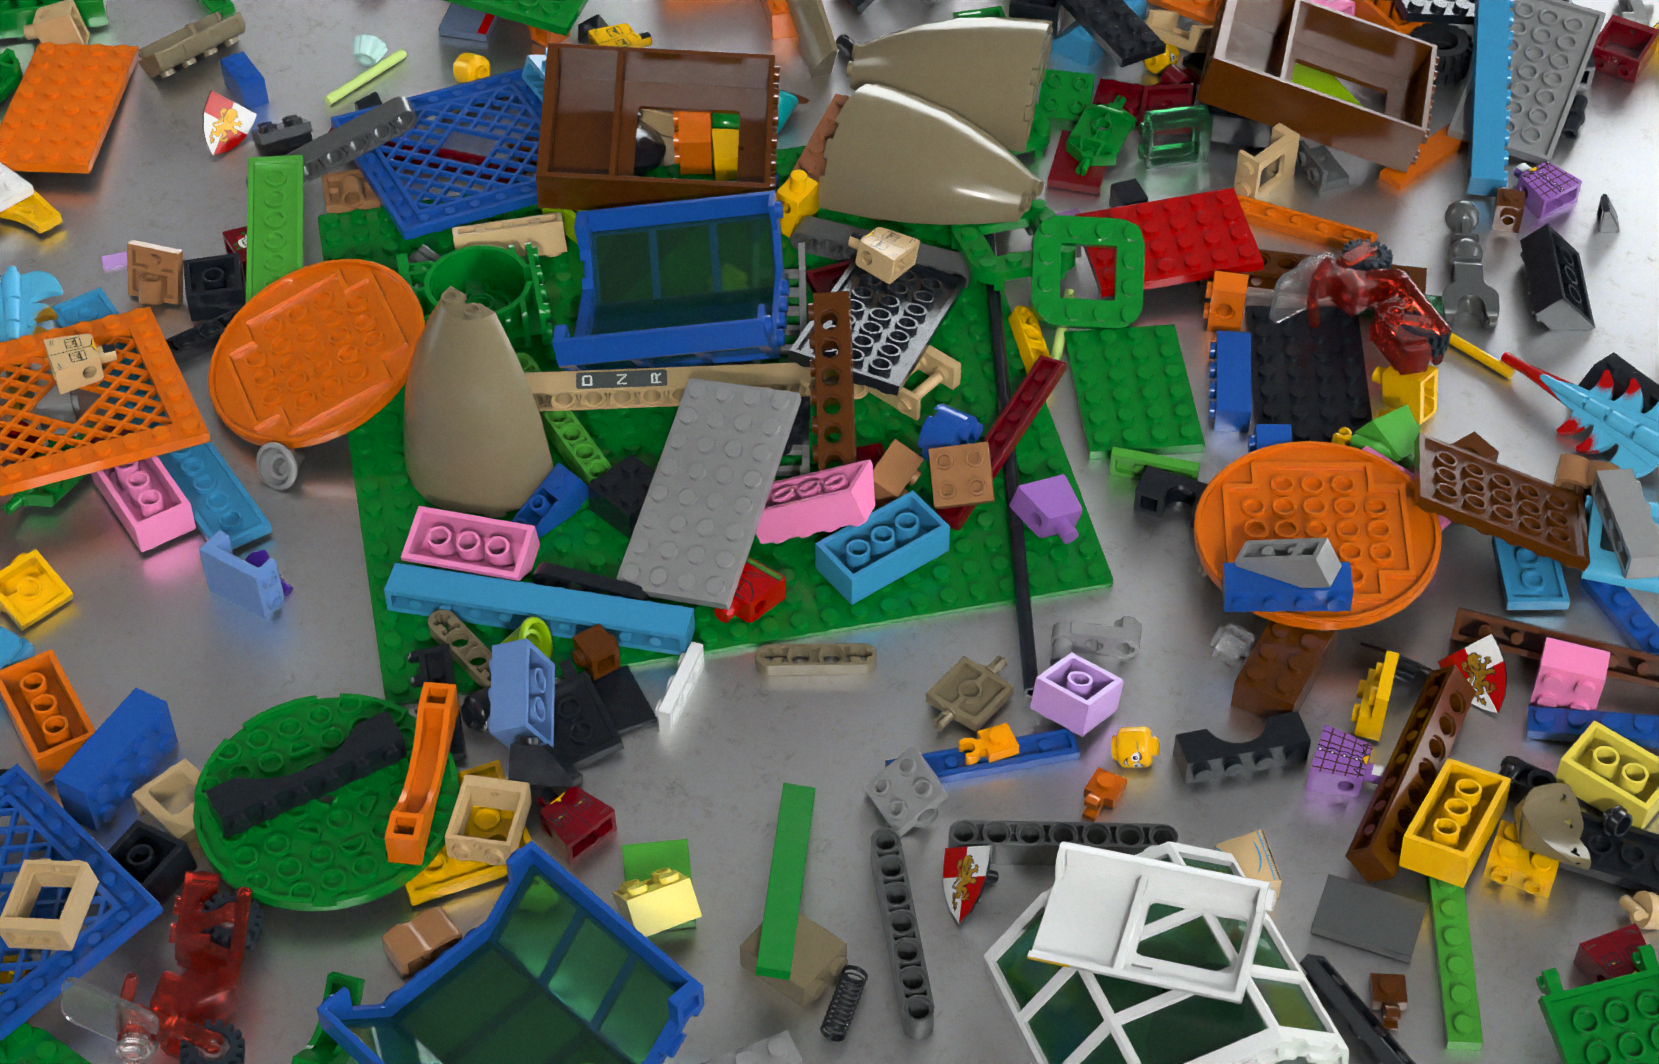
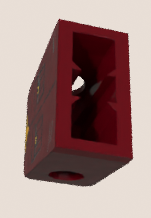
M577 786L570 787L560 796L551 788H548L538 798V804L543 807L540 811L542 831L569 865L573 864L617 830L615 810Z
M1634 923L1580 943L1573 963L1592 984L1640 972L1633 964L1631 953L1638 952L1637 947L1647 944L1639 927Z

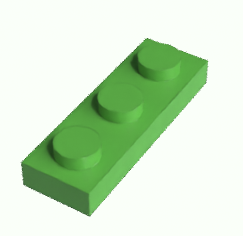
M1113 446L1109 475L1140 481L1147 466H1151L1198 481L1200 463Z

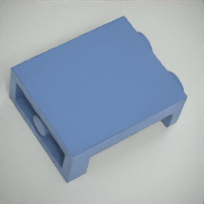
M220 530L199 549L210 591L264 619L282 605L285 597L276 560L269 558L261 567H256L234 556L229 535Z

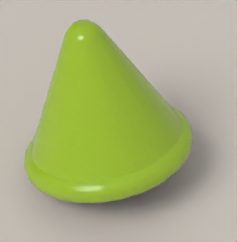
M538 617L526 618L515 631L500 643L527 638L549 659H551L553 650L550 630L546 623Z

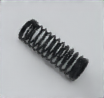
M847 965L844 966L836 990L820 1027L822 1035L829 1040L840 1042L846 1039L847 1031L868 979L866 971L859 966ZM846 970H856V971L860 972L861 974H863L864 977H865V979H864L861 975H859V974L852 973V972H846V973H845V971H846ZM848 974L855 975L861 978L862 980L851 978L848 976ZM845 984H847V985H852V986L856 987V988L859 989V990H855V989L849 988V987L846 986ZM843 989H845V990H850V991L854 992V993L857 994V995L850 994V993L844 991ZM841 994L848 995L854 998L855 1000L848 999ZM840 999L846 1000L852 1003L853 1005L844 1003ZM838 1004L844 1005V1006L850 1008L851 1010L842 1008V1007L839 1006ZM836 1009L842 1010V1011L848 1013L849 1015L840 1013V1012L837 1011ZM834 1014L840 1015V1016L846 1018L847 1020L841 1019V1018L835 1016ZM833 1020H838V1021L844 1023L845 1025L839 1024V1023H837V1022H835V1021H833ZM826 1027H830L833 1030L842 1032L843 1035L835 1034L829 1031Z

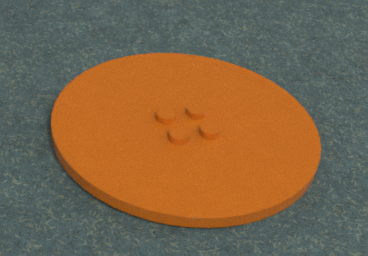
M361 259L324 261L303 267L279 278L251 298L236 313L220 336L211 358L208 373L209 395L213 407L232 432L242 439L259 446H263L268 442H277L292 449L308 447L327 442L354 430L382 410L406 383L415 346L425 327L423 310L419 299L405 279L394 270L384 265Z
M1299 441L1281 443L1255 450L1236 459L1224 467L1209 482L1200 497L1194 519V541L1199 560L1205 572L1221 591L1223 563H1234L1243 545L1248 540L1328 538L1339 561L1350 562L1353 583L1351 611H1250L1276 623L1304 629L1340 630L1355 628L1378 622L1401 611L1421 595L1430 583L1437 569L1442 544L1438 515L1436 513H1427L1418 506H1415V481L1408 474L1387 460L1370 452L1329 442Z

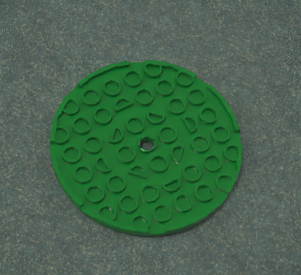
M340 693V697L317 699V695H312L276 705L242 724L243 729L238 731L229 740L225 738L204 765L194 791L193 821L199 845L210 866L226 883L242 894H248L252 896V899L264 904L297 911H330L373 901L411 881L435 859L444 847L445 834L459 794L458 774L453 756L449 750L422 865L388 862L385 834L391 811L396 806L406 781L417 718L410 715L409 710L400 705L361 694ZM385 711L389 713L403 734L407 758L400 760L394 765L373 772L363 779H358L344 785L334 792H329L313 799L303 806H298L284 812L274 819L255 825L243 833L225 838L210 813L206 790L236 777L267 779L291 775L310 768L339 749L358 723ZM326 795L335 797L331 805L320 802V798Z

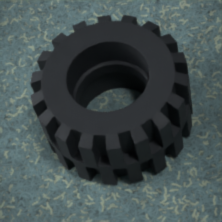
M1446 23L1422 24V27L1418 26L1411 32L1410 36L1438 46L1436 56L1440 57L1436 68V71H1438L1434 82L1436 86L1452 85V83H1458L1466 77L1473 52L1472 37L1464 29H1459L1456 25Z

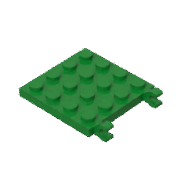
M1651 944L1637 947L1638 952L1631 953L1633 964L1640 972L1565 991L1556 968L1543 970L1541 972L1542 976L1536 977L1540 991L1545 994V996L1540 997L1538 1004L1562 1064H1659V964Z

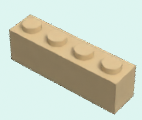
M561 212L452 228L455 250L476 245L497 246L508 250V245L514 244L516 254L526 256L525 242H531L532 247L537 246L538 256L556 257L561 255L562 252H567Z

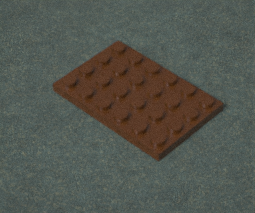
M1419 432L1414 441L1415 506H1418L1427 513H1436L1446 517L1455 524H1464L1472 527L1483 535H1492L1500 538L1509 545L1531 550L1540 557H1549L1559 561L1568 568L1586 570L1590 564L1583 496Z

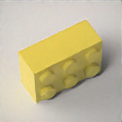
M1594 720L1561 758L1556 773L1557 783L1569 785L1576 797L1603 813L1609 808L1622 806L1627 809V813L1632 815L1633 821L1631 826L1643 830L1659 811V757Z

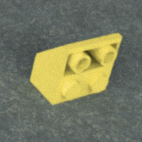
M670 867L652 872V878L639 882V879L623 882L619 885V890L612 892L622 917L645 937L702 916L690 878L676 870H671Z

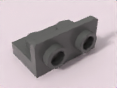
M1304 140L1299 141L1296 165L1303 170L1308 180L1315 185L1319 192L1348 185L1349 175L1324 145L1310 148Z

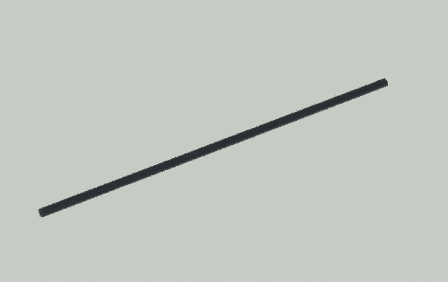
M995 233L985 234V239L997 256ZM986 284L999 417L1010 401L1011 393L1001 291H994V285ZM1015 447L1003 465L1023 689L1024 695L1032 698L1038 669L1024 526L1021 518L1009 506L1018 486H1020Z

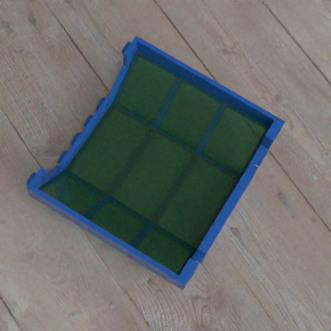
M775 190L577 212L574 230L580 250V261L584 262L585 278L582 279V295L574 337H570L567 324L555 325L552 345L558 367L565 368V371L693 367L780 358L781 346L786 345L784 329H787V296L790 295L788 279L784 278L780 218H783L782 201H777Z
M531 840L524 847L516 849L506 860L509 881L487 920L479 927L468 931L464 938L451 949L444 950L438 959L427 968L416 972L408 983L399 990L391 992L381 1004L352 1006L349 990L343 987L337 993L326 997L321 1005L316 1008L321 1028L359 1064H580L581 1062H594L595 1064H663L667 1056L674 1058L687 1035L682 1030L691 1016L698 1017L703 1009L704 991L701 983Z

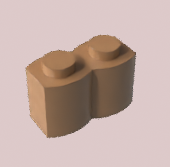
M1561 454L1556 467L1553 485L1583 496L1585 502L1587 495L1592 496L1591 489L1596 471L1617 470L1620 467L1606 461H1589L1579 455Z
M442 906L425 909L413 921L396 924L389 928L382 936L384 952L403 979L411 978L419 970L427 968L438 959L444 950L451 949L462 940V933Z

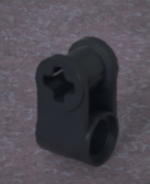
M1506 756L1500 764L1501 770L1498 774L1511 778L1508 800L1519 804L1534 787L1557 783L1556 777L1551 772L1526 763L1518 757Z

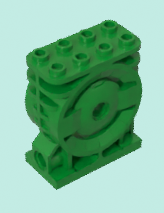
M525 242L526 256L517 255L514 244L508 245V250L489 245L463 247L445 254L436 262L430 260L408 263L407 253L396 255L398 273L410 285L419 299L425 324L441 299L442 293L452 286L466 295V304L480 303L496 313L514 350L525 344L526 349H531L530 337L533 335H540L542 347L548 346V340H553L551 323H546V321L551 319L549 303H543L547 300L545 284H541L543 282L541 265H535L539 263L537 246H531V242Z

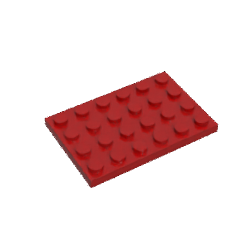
M1234 188L1075 214V216L1124 219L1139 226L1145 243L1144 290L1214 278L1215 271L1241 274L1263 270V258ZM1084 247L1101 297L1113 296L1115 273L1114 248Z

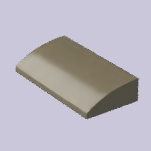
M786 0L811 77L831 74L838 48L822 0Z

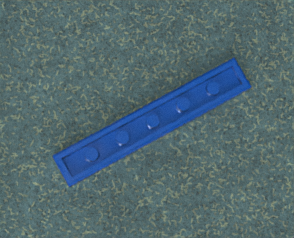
M1065 728L1015 737L1020 746L1019 754L991 763L984 756L977 763L966 765L965 754L972 751L959 752L958 748L924 753L922 756L941 783H948L1076 760L1080 758V750L1074 733ZM896 759L885 760V768Z

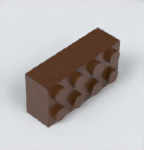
M1270 620L1235 680L1231 705L1264 719H1267L1269 716L1295 711L1299 712L1337 644L1339 630L1304 629Z

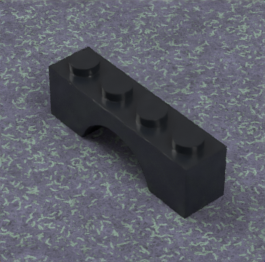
M1295 711L1267 717L1264 732L1256 739L1245 743H1231L1221 740L1207 729L1176 734L1173 756L1185 784L1205 782L1209 779L1236 776L1244 772L1267 770L1275 766L1293 765L1306 761L1311 739L1299 712Z

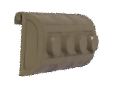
M217 11L139 49L138 55L142 60L138 62L148 76L156 77L160 75L162 79L176 73L173 67L182 64L183 68H186L197 62L195 56L203 53L206 58L218 52L216 46L224 42L225 46L228 47L240 41L238 36L245 32L244 19L241 13L238 12L222 20L221 14Z

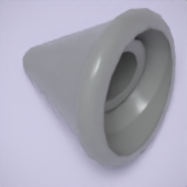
M268 442L257 452V471L268 486L277 490H284L294 484L305 456L303 452L286 447L280 443Z

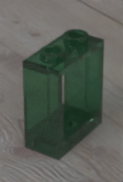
M1207 105L1144 112V122L1140 123L1142 142L1138 144L1139 159H1143L1147 169L1208 162L1213 120ZM1193 127L1192 142L1153 146L1155 131Z

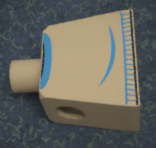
M1264 830L1236 837L1214 846L1216 851L1231 853L1246 878L1270 882L1271 890H1276V900H1278L1282 879Z

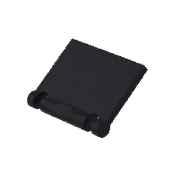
M628 665L620 667L595 681L590 677L619 735L657 722L655 713Z

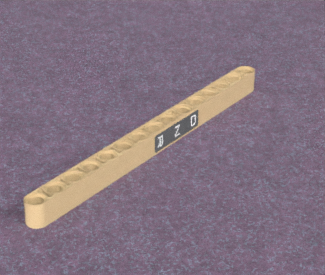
M797 363L524 373L539 412L679 406L689 378L799 392L801 397H811V388L816 387V377H811L810 367H802ZM831 376L825 380L824 384L834 386L839 382V378ZM854 384V399L865 397L868 394L869 387Z

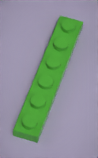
M1427 876L1446 1049L1481 1051L1483 1036L1465 890L1459 886Z

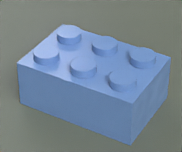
M527 638L492 645V658L489 660L491 687L488 690L491 706L490 716L487 720L490 734L509 750L510 744L516 741L519 742L520 736L539 737V743H548L551 747H554L555 664Z

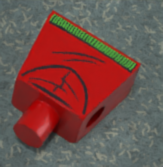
M747 557L730 609L715 608V616L723 623H728L734 616L748 623L754 622L786 598V577Z

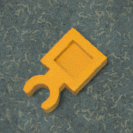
M1006 722L977 731V739L964 738L960 740L958 750L959 752L972 751L965 754V764L973 765L984 756L991 763L1019 754L1020 746Z

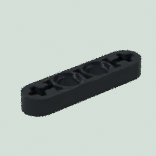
M240 309L229 311L166 339L177 365L214 349L225 330L224 328L227 327ZM210 332H219V334L215 336H206V334ZM185 343H194L193 346L188 348L180 347Z
M547 562L540 563L532 576L533 583L537 585L562 587L570 590L621 596L648 601L649 599L648 594L642 591V587L636 584Z

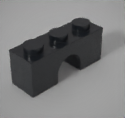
M1147 466L1135 490L1133 510L1162 518L1165 510L1169 507L1183 506L1192 512L1190 527L1194 528L1197 505L1208 484Z

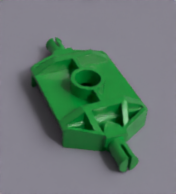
M1117 95L1114 102L1109 104H1089L1083 111L1066 142V152L1080 162L1075 169L1078 175L1081 173V176H1085L1090 166L1116 165L1117 155L1131 129L1134 131L1136 125L1135 117L1122 109L1126 103L1124 96L1120 99V95ZM1100 127H1105V128H1107V129L1100 130L1099 128H1100Z
M81 433L72 438L82 440L87 434ZM48 440L49 445L47 447L53 448L57 442ZM65 444L60 450L66 451L76 446ZM39 453L35 458L45 456L46 454ZM87 474L13 493V497L2 506V509L7 515L11 516L21 505L25 507L28 505L52 507Z

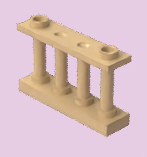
M929 345L912 374L920 370L930 377L912 392L904 387L898 396L884 394L869 387L868 392L898 409L902 414H906L917 421L920 418L921 398L939 383L952 390L960 385L961 363Z

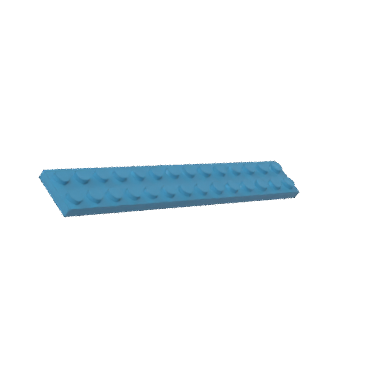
M101 287L51 307L58 315V318L54 321L59 328L75 325L82 321L88 322L104 318L107 315L120 314ZM117 342L114 348L123 350L127 344ZM135 347L130 351L138 354ZM124 358L120 363L130 365L134 360ZM141 363V364L137 367V368L145 369L143 363ZM113 369L109 375L119 377L124 371ZM131 373L127 379L137 381L141 376ZM150 378L147 379L145 384L152 385ZM102 381L99 386L108 389L112 383ZM120 385L116 391L126 393L131 387ZM138 389L134 395L144 397L148 391ZM155 394L152 400L160 401L157 394ZM108 398L114 405L119 401V398ZM127 401L123 407L133 409L138 403ZM145 405L141 411L151 414L155 407ZM164 410L158 415L167 418ZM119 413L122 419H124L127 416L125 414ZM135 417L130 423L141 425L145 419ZM152 422L148 428H155L163 424ZM212 442L157 456L190 502L195 524L207 541L220 530L229 535L233 550L272 532L270 522Z

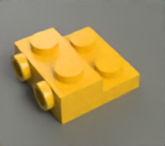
M36 549L28 554L22 553L18 555L11 565L3 570L0 569V611L3 614L6 612L21 631H24L73 599V592Z
M1386 651L1384 663L1377 662L1376 669L1369 668L1367 680L1360 679L1356 698L1362 699L1361 704H1354L1351 722L1357 723L1355 736L1380 741L1399 653Z
M1501 819L1483 877L1548 898L1559 861L1523 849L1522 845L1518 842L1515 824Z

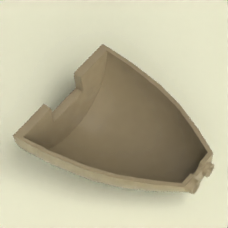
M1013 17L956 18L917 25L889 33L860 45L854 44L852 50V59L854 61L848 62L846 76L851 77L850 88L855 91L865 84L874 85L879 83L921 97L964 117L990 134L1006 149L1025 153L1034 120L1038 87L1040 81H1044L1052 49V21Z
M865 84L856 90L846 101L835 120V123L839 124L833 139L828 138L823 154V158L827 160L825 173L819 176V207L857 216L904 223L954 225L1015 222L1030 209L1032 201L1041 195L1044 181L1037 179L1014 154L990 134L959 114L916 95L883 84Z
M450 286L442 293L441 299L425 324L415 346L408 371L403 417L405 465L412 485L433 505L443 510L457 513L483 514L486 518L504 517L507 515V512L521 509L553 470L552 459L542 419L530 385L496 313L480 303L466 304V295Z

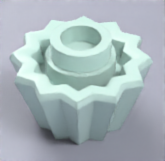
M363 33L362 35H356L353 39V57H355L359 64L371 67L376 65L388 51L386 43L372 34L366 35Z

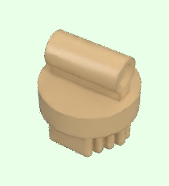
M1639 891L1633 898L1629 895H1624L1620 898L1619 905L1629 914L1632 924L1636 923L1639 929L1659 930V895L1653 892Z

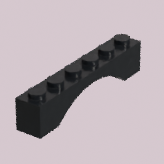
M385 711L358 723L339 749L310 768L291 775L267 779L236 777L206 790L210 813L225 838L243 833L255 825L274 819L284 812L298 806H303L313 799L329 792H334L344 785L358 779H363L373 772L394 765L400 760L407 758L405 739L389 713Z

